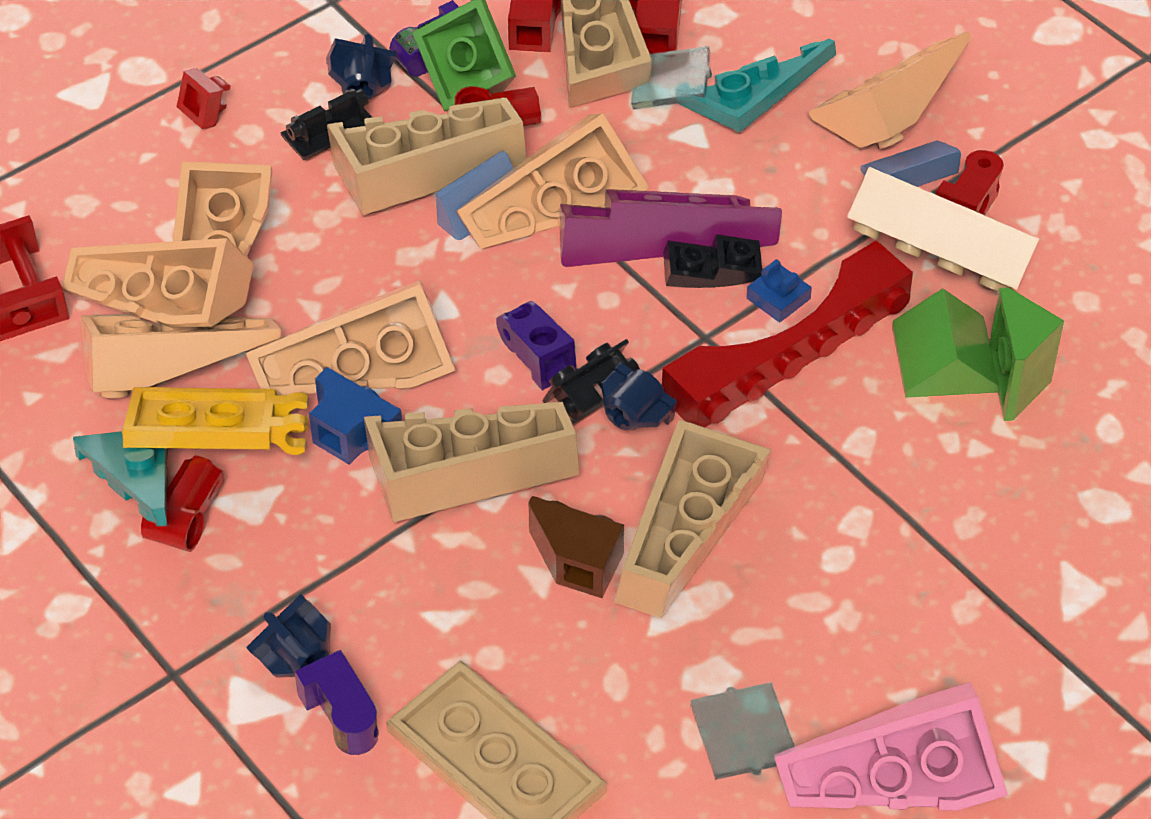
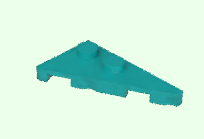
M828 38L825 41L812 42L801 46L800 56L779 63L774 55L744 65L738 70L714 75V85L692 91L688 85L682 86L676 90L677 102L685 108L741 132L836 55L835 41Z
M122 431L73 437L75 455L79 460L88 458L92 462L93 473L99 478L107 480L108 486L125 501L132 498L137 501L139 513L147 521H152L157 526L167 525L168 448H123Z

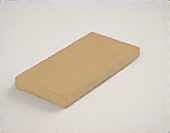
M461 660L386 721L388 733L487 819H577L607 793V782Z

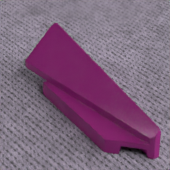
M606 189L605 208L560 204L561 263L564 267L659 258L663 257V251L668 240L711 246L716 234L759 240L760 247L773 246L779 241L782 209L778 207L750 206V199L738 195Z

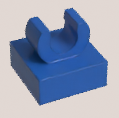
M776 259L762 270L761 276L747 286L746 299L780 323L811 299L812 287L800 279L797 273H792Z

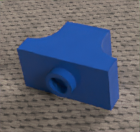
M328 367L315 378L318 405L309 413L312 442L349 465L361 453L368 450L364 417L381 415L382 422L402 421L401 409L380 398L369 387H361Z

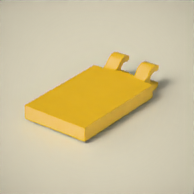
M133 387L122 429L123 448L270 450V444L275 443L285 453L300 455L305 453L306 439L292 438L287 433L290 431L302 433L308 430L309 417L290 412L296 408L307 409L308 395L302 392L276 395V389Z

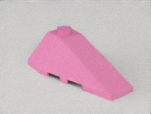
M971 682L917 698L774 755L790 807L854 808L855 806H888L889 809L907 810V807H938L939 810L958 811L1008 796L980 701Z

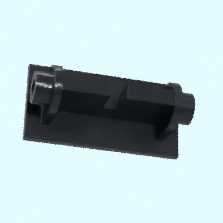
M351 88L346 93L328 101L327 110H324L320 105L299 116L291 117V123L287 124L286 130L280 132V134L303 160H306L330 148L327 124L343 122L344 129L365 126L364 119L373 118L364 109V106L369 103L368 97L362 89L355 91Z
M627 338L614 347H611L608 342L602 344L586 357L588 363L577 370L572 365H569L555 374L549 380L552 387L543 398V403H548L556 398L558 402H563L568 416L573 419L580 417L583 413L601 403L603 399L594 386L598 384L602 389V382L621 362L633 371L640 369L633 358L626 359L622 354L629 343Z

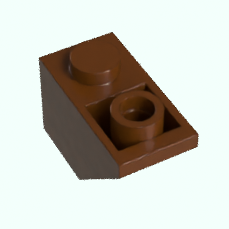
M532 496L528 503L529 533L556 584L603 599L624 554V524L615 522L604 515H593L570 508L559 501H548Z

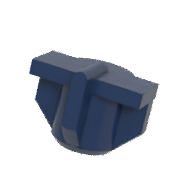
M365 34L361 44L335 38L326 57L328 75L341 86L343 94L351 88L355 91L362 89L366 93L368 100L390 87L392 82L390 69L396 58V52L374 47L373 37L370 34Z
M621 362L602 382L605 413L616 427L622 430L634 431L637 428L658 427L662 422L669 425L674 419L677 400L666 394L660 382L649 372L641 369L633 371Z
M300 594L278 616H275L270 611L266 612L264 620L269 625L246 647L276 678L295 677L296 670L329 655L331 623L309 600Z

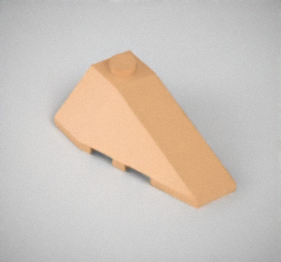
M965 31L938 41L898 62L897 66L871 76L865 80V84L851 91L845 90L808 111L811 119L859 148L878 143L881 149L902 140L904 137L901 131L917 122L971 39L969 32Z
M603 113L589 114L550 140L456 210V213L477 246L482 249L560 227V204L605 208L606 189L646 191L649 189V186Z
M182 161L173 241L227 238L247 256L268 212L272 166Z
M227 238L71 248L62 288L66 293L170 328L211 327L245 305L254 263Z
M421 280L380 295L246 352L260 389H276V395H289L295 392L305 394L317 393L315 378L326 367L361 387L366 386L371 389L413 388L455 371L439 323Z
M131 314L80 315L87 381L93 392H100V396L106 398L125 397L128 395V391L133 390V387H150L281 338V329L272 318L226 317L211 327L170 328L145 321L143 318Z

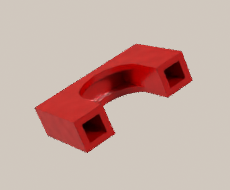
M511 0L508 14L509 50L551 52L555 20L561 12L560 0ZM629 0L651 59L676 60L682 0Z

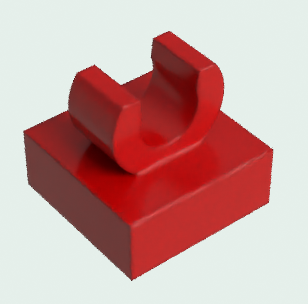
M198 68L185 70L182 75L176 107L201 129L216 126L218 113L226 109L227 106L221 100L223 91L230 90L231 85L220 76L209 78Z

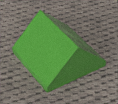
M472 0L412 32L444 111H448L449 107L454 105V97L462 88L477 86L488 90L490 93L503 92L516 77L486 0Z
M1009 287L999 288L990 338V348L999 384L998 396L1004 421H1013L1052 382L1064 325L1063 319Z
M942 288L892 322V331L905 398L998 393L999 383L984 316Z

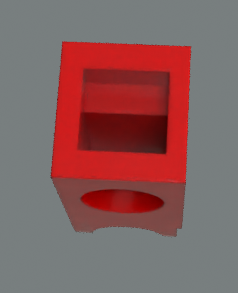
M988 150L971 152L966 157L963 173L957 182L953 184L943 180L935 195L985 216L999 193V178L1004 167L1002 158Z

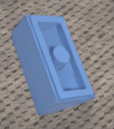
M936 140L861 165L860 170L865 176L868 168L871 167L918 187L957 174L959 172L961 152L954 146Z
M502 150L436 192L437 224L454 239L462 240L470 235L456 210L513 169L508 154Z

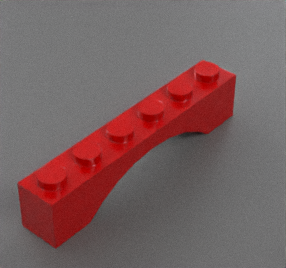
M877 240L842 260L838 278L829 295L814 312L796 325L774 336L750 343L727 346H698L662 368V387L666 394L677 400L675 412L684 421L704 428L712 423L716 424L723 421L731 411L744 403L759 399L767 389L784 379L795 377L806 365L820 357L829 356L842 343L856 335L865 334L873 324L888 315H894L902 311L910 300L913 271Z

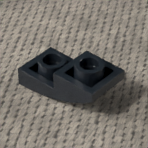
M716 234L711 246L668 240L663 251L666 286L685 288L734 286L754 282L761 276L763 270L759 240Z

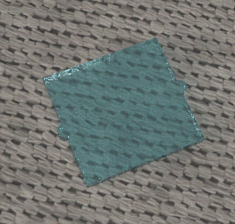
M709 46L649 54L652 60L650 82L633 88L631 105L634 110L695 101V99H706L708 78L712 77L709 67Z
M772 682L738 690L734 687H728L724 693L690 700V707L715 780L750 772L754 775H760L763 769L777 766L774 758L775 754L795 747Z

